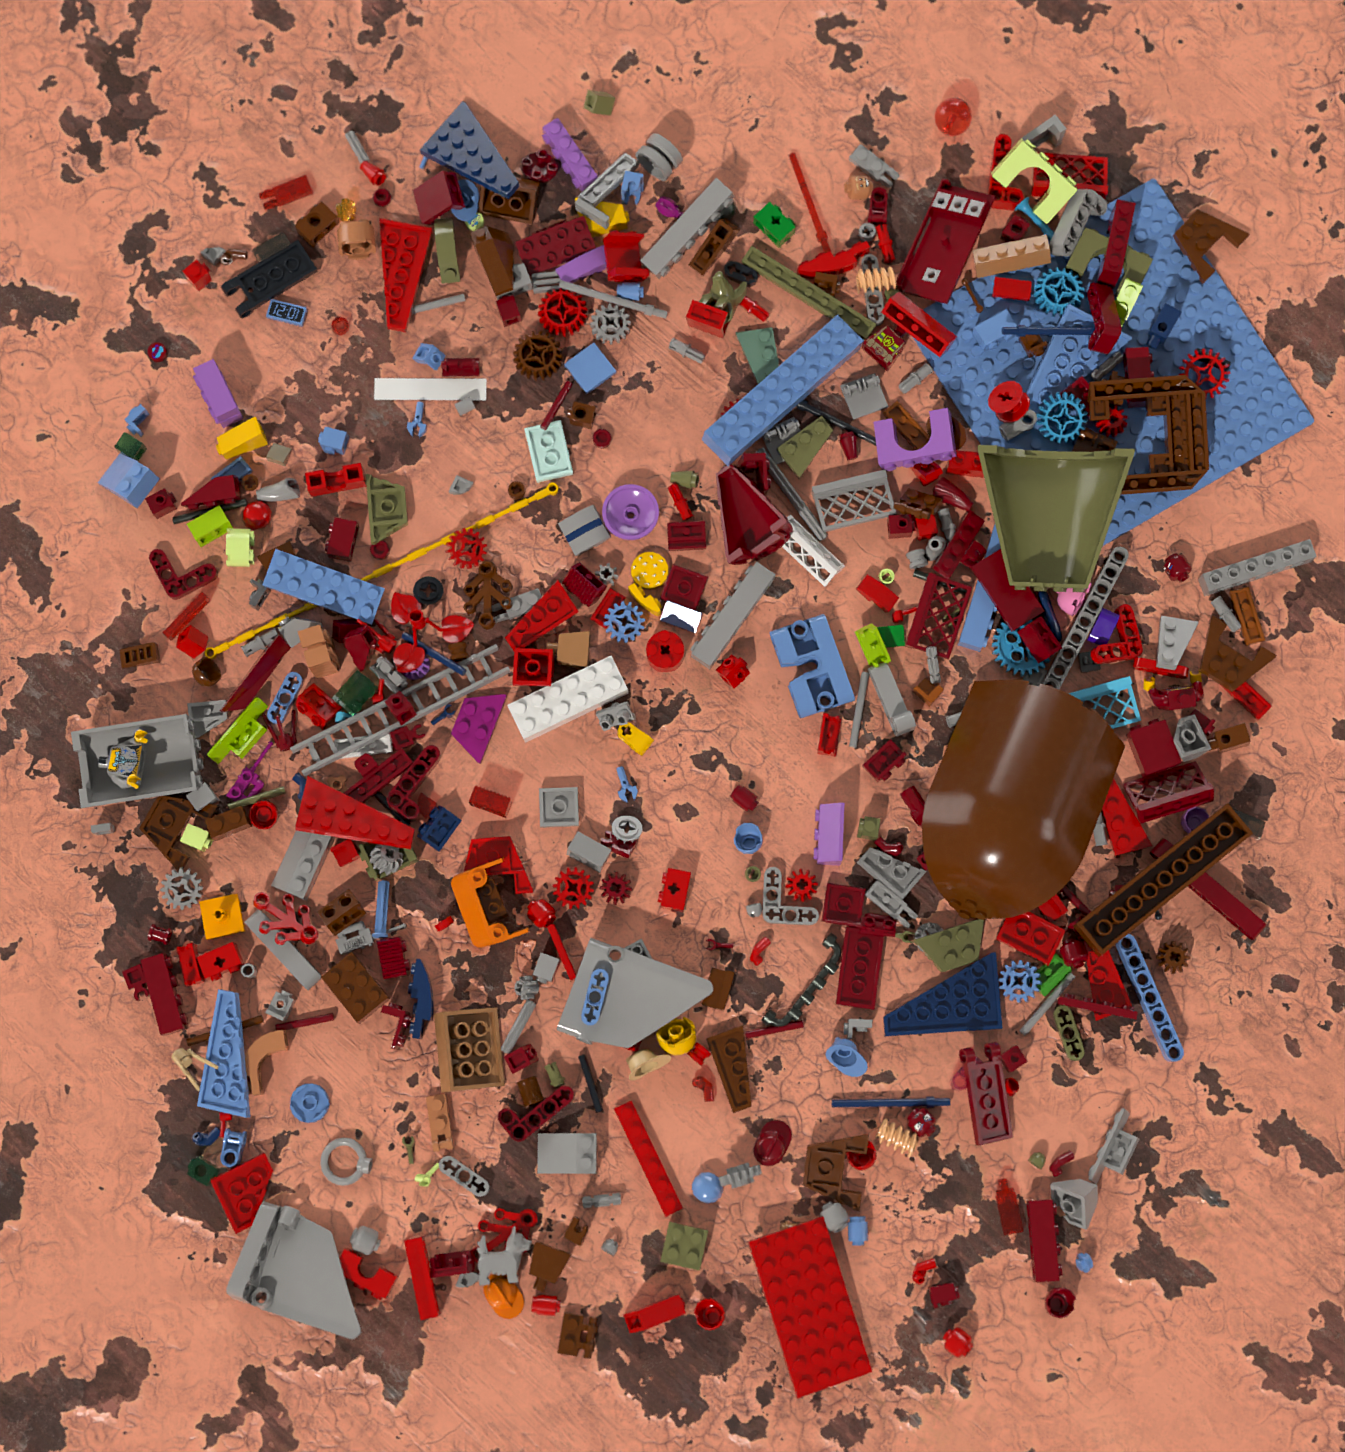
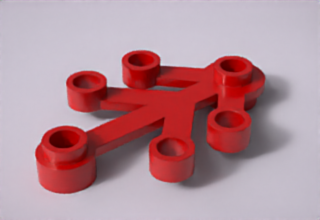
M259 892L254 896L253 905L257 909H265L280 920L274 922L262 921L259 925V931L262 934H268L270 930L292 928L296 932H278L275 936L276 944L284 945L286 941L301 940L305 944H313L317 941L319 934L317 929L310 923L309 906L301 905L298 909V915L302 918V926L296 921L293 895L285 894L282 898V904L286 907L287 914L269 903L270 898L268 894ZM288 898L291 902H286L285 899ZM304 909L307 913H302L301 910ZM265 925L268 929H263L262 926ZM281 936L284 940H279L278 937Z
M499 1208L494 1212V1217L497 1220L509 1219L517 1222L512 1226H505L481 1220L478 1223V1229L481 1232L492 1231L501 1233L486 1244L488 1252L503 1241H505V1250L507 1239L511 1235L513 1227L516 1226V1232L522 1228L521 1234L528 1240L530 1229L537 1224L538 1217L535 1211L531 1209L514 1213ZM499 1210L504 1212V1216L502 1218L497 1217V1212ZM526 1215L531 1216L532 1220L530 1223L524 1221ZM482 1222L487 1223L488 1227L486 1230L481 1229L480 1225ZM479 1246L472 1249L474 1262L478 1263L479 1258L476 1257L475 1253Z

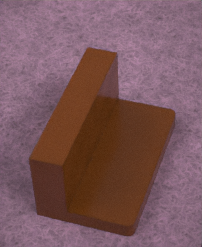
M717 968L711 969L708 980L712 983L713 992L702 1000L703 1006L724 1011L735 972Z

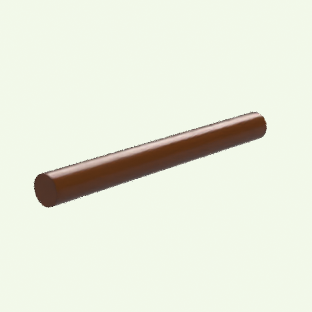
M262 1015L242 1021V1029L263 1023ZM210 1032L186 1039L187 1045L192 1046L209 1040Z

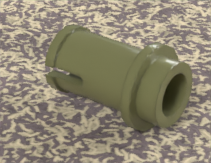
M552 1062L551 1065L548 1064L544 1067L551 1080L550 1085L554 1088L565 1084V1078L561 1076L556 1062Z

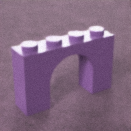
M943 408L929 411L931 437L924 447L915 451L902 449L898 445L896 424L892 418L875 421L878 463L881 469L893 471L896 467L903 466L909 468L918 463L930 464L934 460L947 461L952 459V457H956L952 417L949 409Z

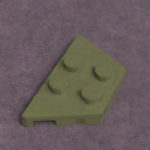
M366 474L371 544L375 545L408 525L406 492L404 486L392 484L387 480H380L372 477L370 474Z
M976 919L914 939L913 941L925 952L927 958L934 962V965L940 972H945L978 961L984 920Z

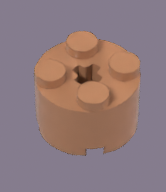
M362 219L355 222L343 221L340 223L337 236L339 254L341 256L347 255L348 259L361 260L368 258L370 253L373 252L374 254L376 252L374 227L370 224L369 220Z

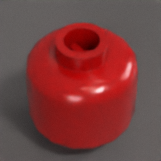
M544 899L533 900L527 907L528 919L539 928H547L556 919L555 909Z
M959 1327L953 1330L949 1329L943 1337L945 1340L944 1349L956 1358L966 1357L974 1346L972 1336Z

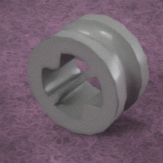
M871 223L862 224L859 229L860 239L864 242L872 241L876 233L874 225ZM865 229H867L870 232V236H867V234L864 233Z

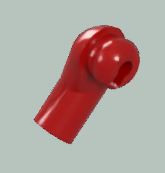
M763 937L753 947L750 961L755 966H758L763 961L760 954L771 944L767 937Z
M934 1258L916 1264L912 1273V1279L916 1284H923L927 1270L937 1267Z

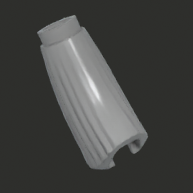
M286 478L278 483L256 490L258 501H284L300 498V489L295 479Z
M934 536L929 540L924 550L926 560L933 561L939 558L947 545L943 537ZM934 541L939 543L937 548H934Z

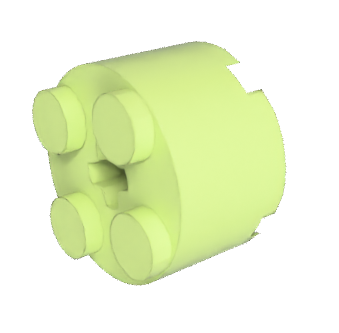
M227 528L226 555H228V560H226V565L237 567H250V564L254 565V550H251V546H255L254 531L250 529Z

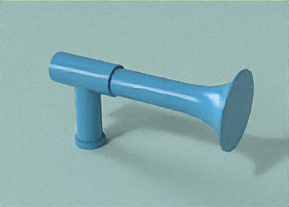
M1030 197L1025 198L1017 205L1015 211L1020 210L1026 213L1044 233L1043 235L1047 234V239L1051 241L1055 232L1033 213L1029 205Z

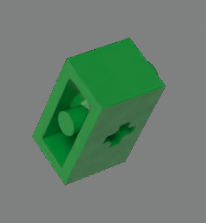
M771 202L767 203L754 216L753 223L778 248L795 234L796 227L794 221L789 217L786 218L782 214V210Z

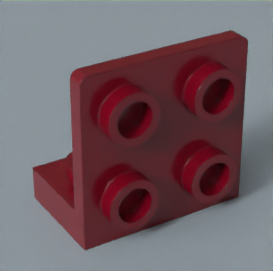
M743 453L737 462V467L744 473L756 471V485L762 493L766 494L768 489L771 488V479L767 475L770 463L769 459H766V453Z

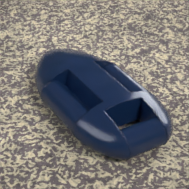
M1039 591L1038 599L1044 609L1043 616L1045 622L1058 642H1061L1062 631L1049 595L1046 591Z

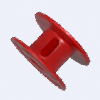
M1006 381L1000 383L992 390L988 398V406L996 413L1000 421L1012 423L1018 421L1026 414L1030 406V398L1023 392V388L1019 383Z

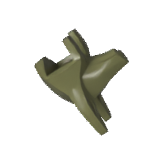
M718 271L713 276L710 292L703 295L699 302L728 312L724 323L726 324L733 318L737 305L744 299L747 291V282L743 281L734 290L732 285L728 283V279L724 277L722 271Z

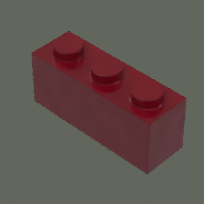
M1149 347L1126 348L1123 352L1125 378L1154 377V372L1150 369L1152 353H1149ZM1145 398L1127 399V408L1146 407Z

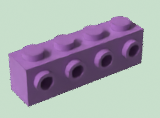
M556 118L542 127V138L547 145L551 146L553 155L561 161L562 168L566 174H570L574 186L583 192L598 176L560 120Z

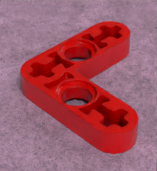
M1123 604L1114 611V613L1120 615L1116 625L1121 642L1103 644L1093 648L1090 654L1095 663L1103 664L1132 660L1142 654L1143 647L1134 611L1130 605ZM1125 627L1131 629V636H1128L1125 633ZM1114 647L1119 649V657L1115 656L1113 652ZM1098 652H1099V653H1105V652H1107V655H1105V656L1102 657L1101 655H1098Z

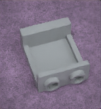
M1054 115L1022 137L1024 141L1027 139L1036 146L1034 149L1047 140L1056 148L1062 143L1067 128Z

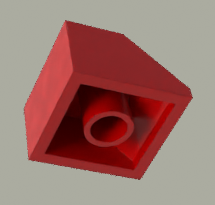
M515 648L512 685L551 686L555 663L553 649Z

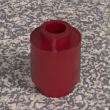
M738 785L730 795L733 799L732 801L746 812L749 810L753 811L759 804L757 801L758 796L745 786Z

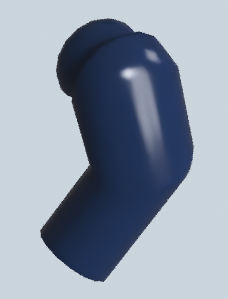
M216 1126L209 1134L196 1132L192 1136V1140L198 1146H211L220 1137V1129Z

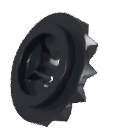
M431 576L422 577L413 587L414 598H416L419 604L422 603L426 606L430 604L435 605L444 594L443 585L437 578ZM428 585H430L431 591H433L429 597H427L426 592H423L427 590Z

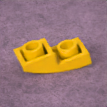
M635 583L628 586V591L645 610L657 617L661 615L660 609L662 606L657 598L653 599L651 595L644 598L646 595L641 586L637 587Z

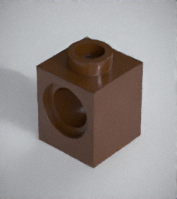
M574 401L573 406L569 407L567 413L570 425L592 430L596 406ZM579 412L586 414L583 418H578L576 415Z

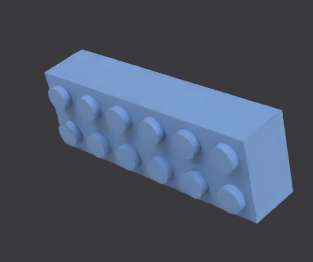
M275 549L263 582L264 587L355 620L360 619L369 625L373 624L385 588Z

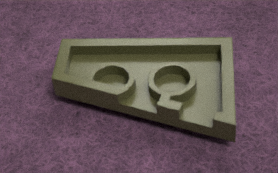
M821 416L777 448V452L798 479L801 478L806 468L811 464L816 454L833 433V430Z

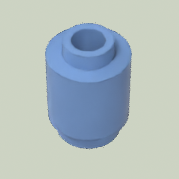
M622 282V284L618 283L617 297L630 301H640V298L644 296V287L640 286V283Z
M865 1216L849 1217L848 1241L852 1242L853 1245H865L864 1241H868V1221H865Z

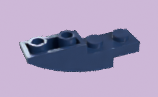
M416 959V963H412L411 974L414 975L413 982H410L408 987V994H411L410 998L418 999V1002L414 1003L413 1006L415 1021L411 1022L410 1034H412V1038L422 1040L425 1020L433 1021L434 999L427 969L421 959Z

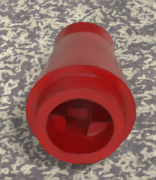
M366 160L360 165V170L363 171L372 185L380 186L385 182L387 176L383 169Z

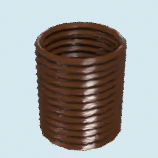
M536 1076L516 1083L525 1107L544 1100Z

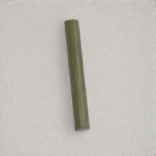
M284 786L229 803L228 808L231 810L239 806L245 807L258 801H264L285 794L286 792Z

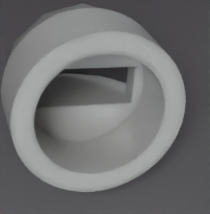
M761 903L746 906V911L750 917L760 916L762 913Z
M607 1239L602 1244L601 1249L615 1256L618 1250V1243L613 1239Z

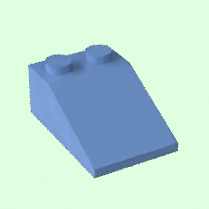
M120 453L98 481V484L135 508H138L160 478L148 467Z

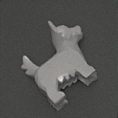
M514 1226L511 1235L507 1239L506 1249L500 1252H488L486 1238L482 1236L480 1241L477 1242L479 1246L477 1251L480 1255L478 1261L480 1271L478 1276L479 1285H490L488 1276L491 1272L492 1274L497 1273V1275L502 1274V1276L506 1274L509 1283L519 1282L517 1273L522 1252L530 1249L532 1241L525 1239L521 1233H517L516 1226Z

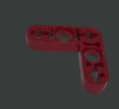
M154 549L149 554V561L165 592L171 599H180L213 582L218 577V570L215 566L207 563L178 578L163 550ZM159 554L162 556L160 559L164 564L163 566H160L157 560H155V555ZM207 569L212 571V576L205 575ZM164 570H171V577L163 579L162 572ZM198 573H200V575L203 576L202 578L204 580L202 582L200 577L197 575ZM190 577L197 578V583L194 586H188L187 580ZM181 582H183V585L187 588L186 590L183 589L182 585L180 584ZM174 586L176 588H180L177 590L178 594L176 595L174 593H170L173 591L172 587Z

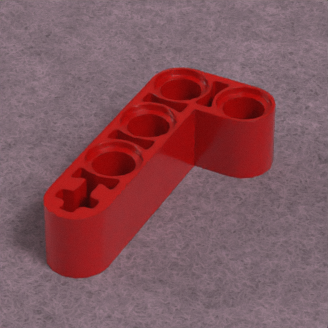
M1000 134L995 139L987 194L1000 197V199L994 200L991 208L1015 211L1017 205L1024 198L1023 192L1018 188H1005L1000 182L995 181L991 175L993 169L998 165L996 161H1001L1011 150L1012 141L1007 134ZM1001 144H1003L1004 147L1003 151H1000ZM1015 197L1018 201L1014 202L1010 198Z

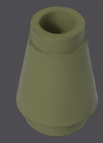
M672 471L670 482L689 489L697 488L699 473H695V471Z

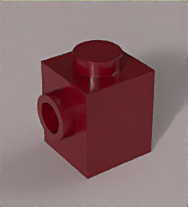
M165 488L145 498L156 519L177 509L174 504L177 502L172 492L168 493Z
M911 514L888 516V539L908 538L916 530L915 520H912Z
M401 691L392 694L384 701L390 713L401 726L417 715L413 706Z

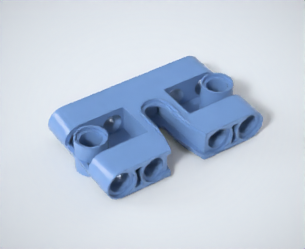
M824 614L803 621L798 620L791 625L770 631L771 641L781 667L800 666L809 662L817 665V669L802 674L791 681L788 686L800 719L855 701L853 690ZM801 627L804 633L799 635L795 633L794 629ZM821 698L829 699L830 704L827 706L820 703Z

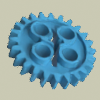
M1032 620L1011 632L1008 625L1002 622L1000 624L1002 629L997 628L995 632L998 635H994L992 638L997 641L991 645V647L996 648L992 654H998L995 662L1002 661L1000 668L1006 666V673L1013 670V676L1017 672H1020L1021 677L1024 676L1025 672L1031 676L1032 670L1037 674L1039 672L1038 667L1044 669L1046 667L1044 663L1050 662V659L1047 658L1038 664L1034 656L1030 654L1027 646L1025 649L1019 647L1022 638H1020L1017 630H1021L1031 623ZM1006 636H1014L1016 642H1009ZM1024 652L1028 659V662H1026L1024 659ZM1017 653L1020 656V660H1013L1011 654Z

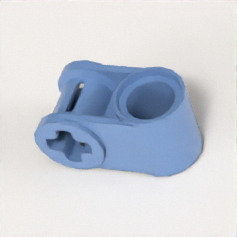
M228 1128L225 1130L220 1157L221 1163L224 1166L234 1168L241 1163L247 1139L246 1131L240 1133L231 1131ZM230 1153L235 1155V1161L232 1164L227 1162V1156Z

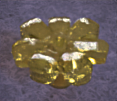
M343 198L341 200L342 203H337L336 205L337 217L341 218L342 222L353 221L355 216L352 213H356V208L353 207L355 202L348 200V198Z

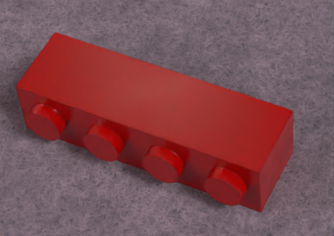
M900 292L890 297L881 311L882 314L938 357L945 354L957 338L955 334Z

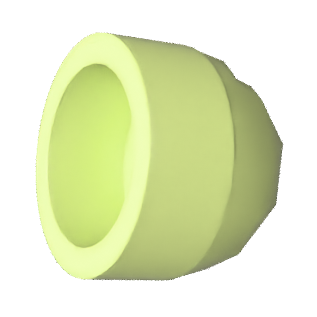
M891 569L881 570L878 575L880 582L883 584L891 583L894 580V572ZM889 573L890 575L883 580L882 577Z

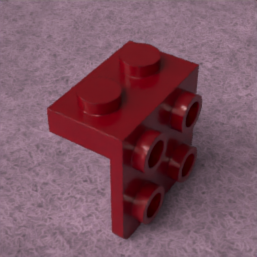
M389 1002L388 1006L383 1005L381 1013L399 1018L391 1049L399 1050L400 1047H404L406 1036H404L405 1029H409L412 1017H410V1012L402 1010L403 1006Z

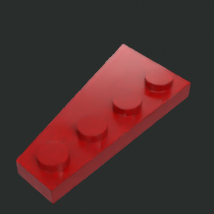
M1113 778L1101 812L1114 856L1152 847L1153 845Z
M1084 941L1088 953L1086 961L1092 999H1095L1094 1003L1102 1005L1103 1001L1115 1003L1114 1007L1122 1008V1005L1132 1006L1109 950L1098 957L1086 941ZM1094 1011L1096 1021L1110 1016V1014Z

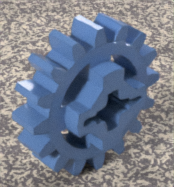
M624 601L621 602L620 606L615 603L613 605L614 610L611 608L607 610L610 615L605 614L604 616L608 620L603 623V626H608L605 632L612 633L611 639L617 637L618 643L621 639H624V643H627L628 638L634 641V635L638 637L641 635L638 630L644 629L641 623L645 622V619L640 618L643 612H637L638 606L632 608L631 602L627 606H625ZM624 610L623 614L614 615L616 612ZM631 613L635 616L636 621L632 619ZM623 618H626V622L629 624L622 626L621 621ZM612 624L616 625L618 632L614 630ZM628 629H634L632 633L624 634Z
M1019 960L1017 965L1015 961H1012L1011 967L1005 965L1006 972H1000L1003 978L998 979V981L1002 982L1003 985L999 988L1006 990L1003 995L1005 997L1010 995L1009 1000L1014 1001L1016 998L1018 1003H1021L1022 999L1025 1002H1029V996L1035 998L1034 992H1040L1037 985H1041L1042 982L1037 980V978L1041 974L1035 973L1037 970L1035 966L1030 968V962L1024 965L1023 960ZM1026 969V971H1023L1022 973H1018L1015 970ZM1010 976L1011 983L1008 985V978ZM1018 978L1023 979V980H1022V982H1023V985H1022V986L1018 984V980H1017ZM1031 978L1033 979L1032 987L1029 986ZM1018 990L1025 992L1024 994H1014Z

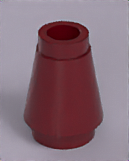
M854 432L839 435L840 440L838 441L847 461L858 458L857 436H854Z

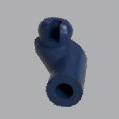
M298 772L292 780L299 785L298 799L302 801L307 779Z

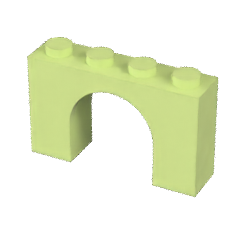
M1021 138L993 169L991 175L1006 188L1018 173L1025 168L1038 167L1044 170L1049 176V188L1032 210L1033 213L1048 224L1077 192L1075 186L1077 183L1070 176L1067 178L1061 174L1063 170L1058 165L1054 164L1052 166L1048 162L1049 158L1042 151L1040 153L1034 150L1036 146L1028 139L1024 141Z

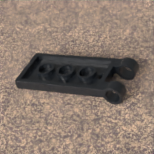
M297 239L233 279L226 281L222 284L221 289L226 296L235 294L239 288L242 289L248 300L239 304L235 311L240 318H246L253 310L317 273L318 270Z

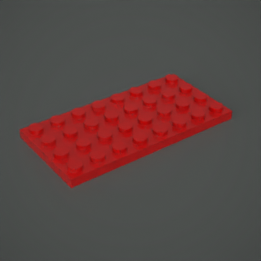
M818 1217L747 1241L796 1398L804 1397L873 1372L824 1217Z

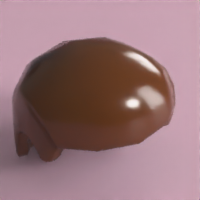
M208 657L198 660L192 667L193 677L201 686H213L222 677L218 665Z

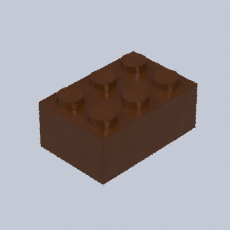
M352 952L321 976L330 990L359 1024L390 1000L389 996Z

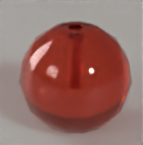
M947 98L936 108L934 114L935 124L943 134L959 136L970 127L972 121L971 108L967 102L960 98Z

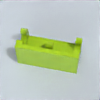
M220 505L187 523L188 528L200 547L226 534L227 528H233Z
M871 623L855 631L869 666L879 667L878 664L880 662H891L876 626Z

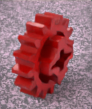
M462 528L460 532L458 530L454 531L455 536L451 535L448 537L451 542H447L446 546L450 548L445 552L451 554L448 560L454 559V566L460 564V569H463L465 566L467 569H471L472 565L474 567L479 566L478 561H484L481 556L487 554L483 550V548L487 547V544H482L485 538L478 537L480 532L473 534L472 528L468 529L467 532L465 528ZM464 536H467V537L472 538L473 541L468 540V539H467L466 537H464ZM472 545L466 552L461 553L466 546ZM460 556H461V557H465L466 560H468V561H464V560L460 559L459 557H460Z
M577 867L574 868L573 872L567 868V873L565 874L560 871L561 878H554L558 883L552 884V887L557 889V891L553 892V895L559 896L556 899L557 903L563 901L562 907L568 904L570 910H572L573 905L580 909L581 903L585 906L587 905L586 899L592 900L589 893H594V889L590 888V886L594 885V882H588L591 876H584L585 870L579 873ZM570 876H578L580 878L578 880H572L570 879ZM562 882H564L565 890L561 893L560 887ZM568 882H570V884H572L573 886L578 885L577 892L579 895H577L573 891L569 892L570 885ZM586 884V893L583 896L581 890ZM569 897H575L577 901H569L567 899Z

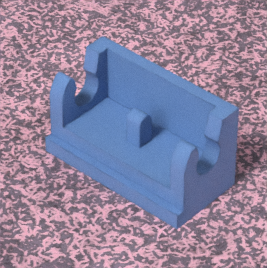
M625 171L621 187L622 204L627 205L629 197L634 195L636 197L635 205H637L640 201L641 192H644V175Z

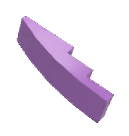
M604 245L555 269L559 278L562 281L573 283L578 279L583 280L595 272L600 273L607 267Z

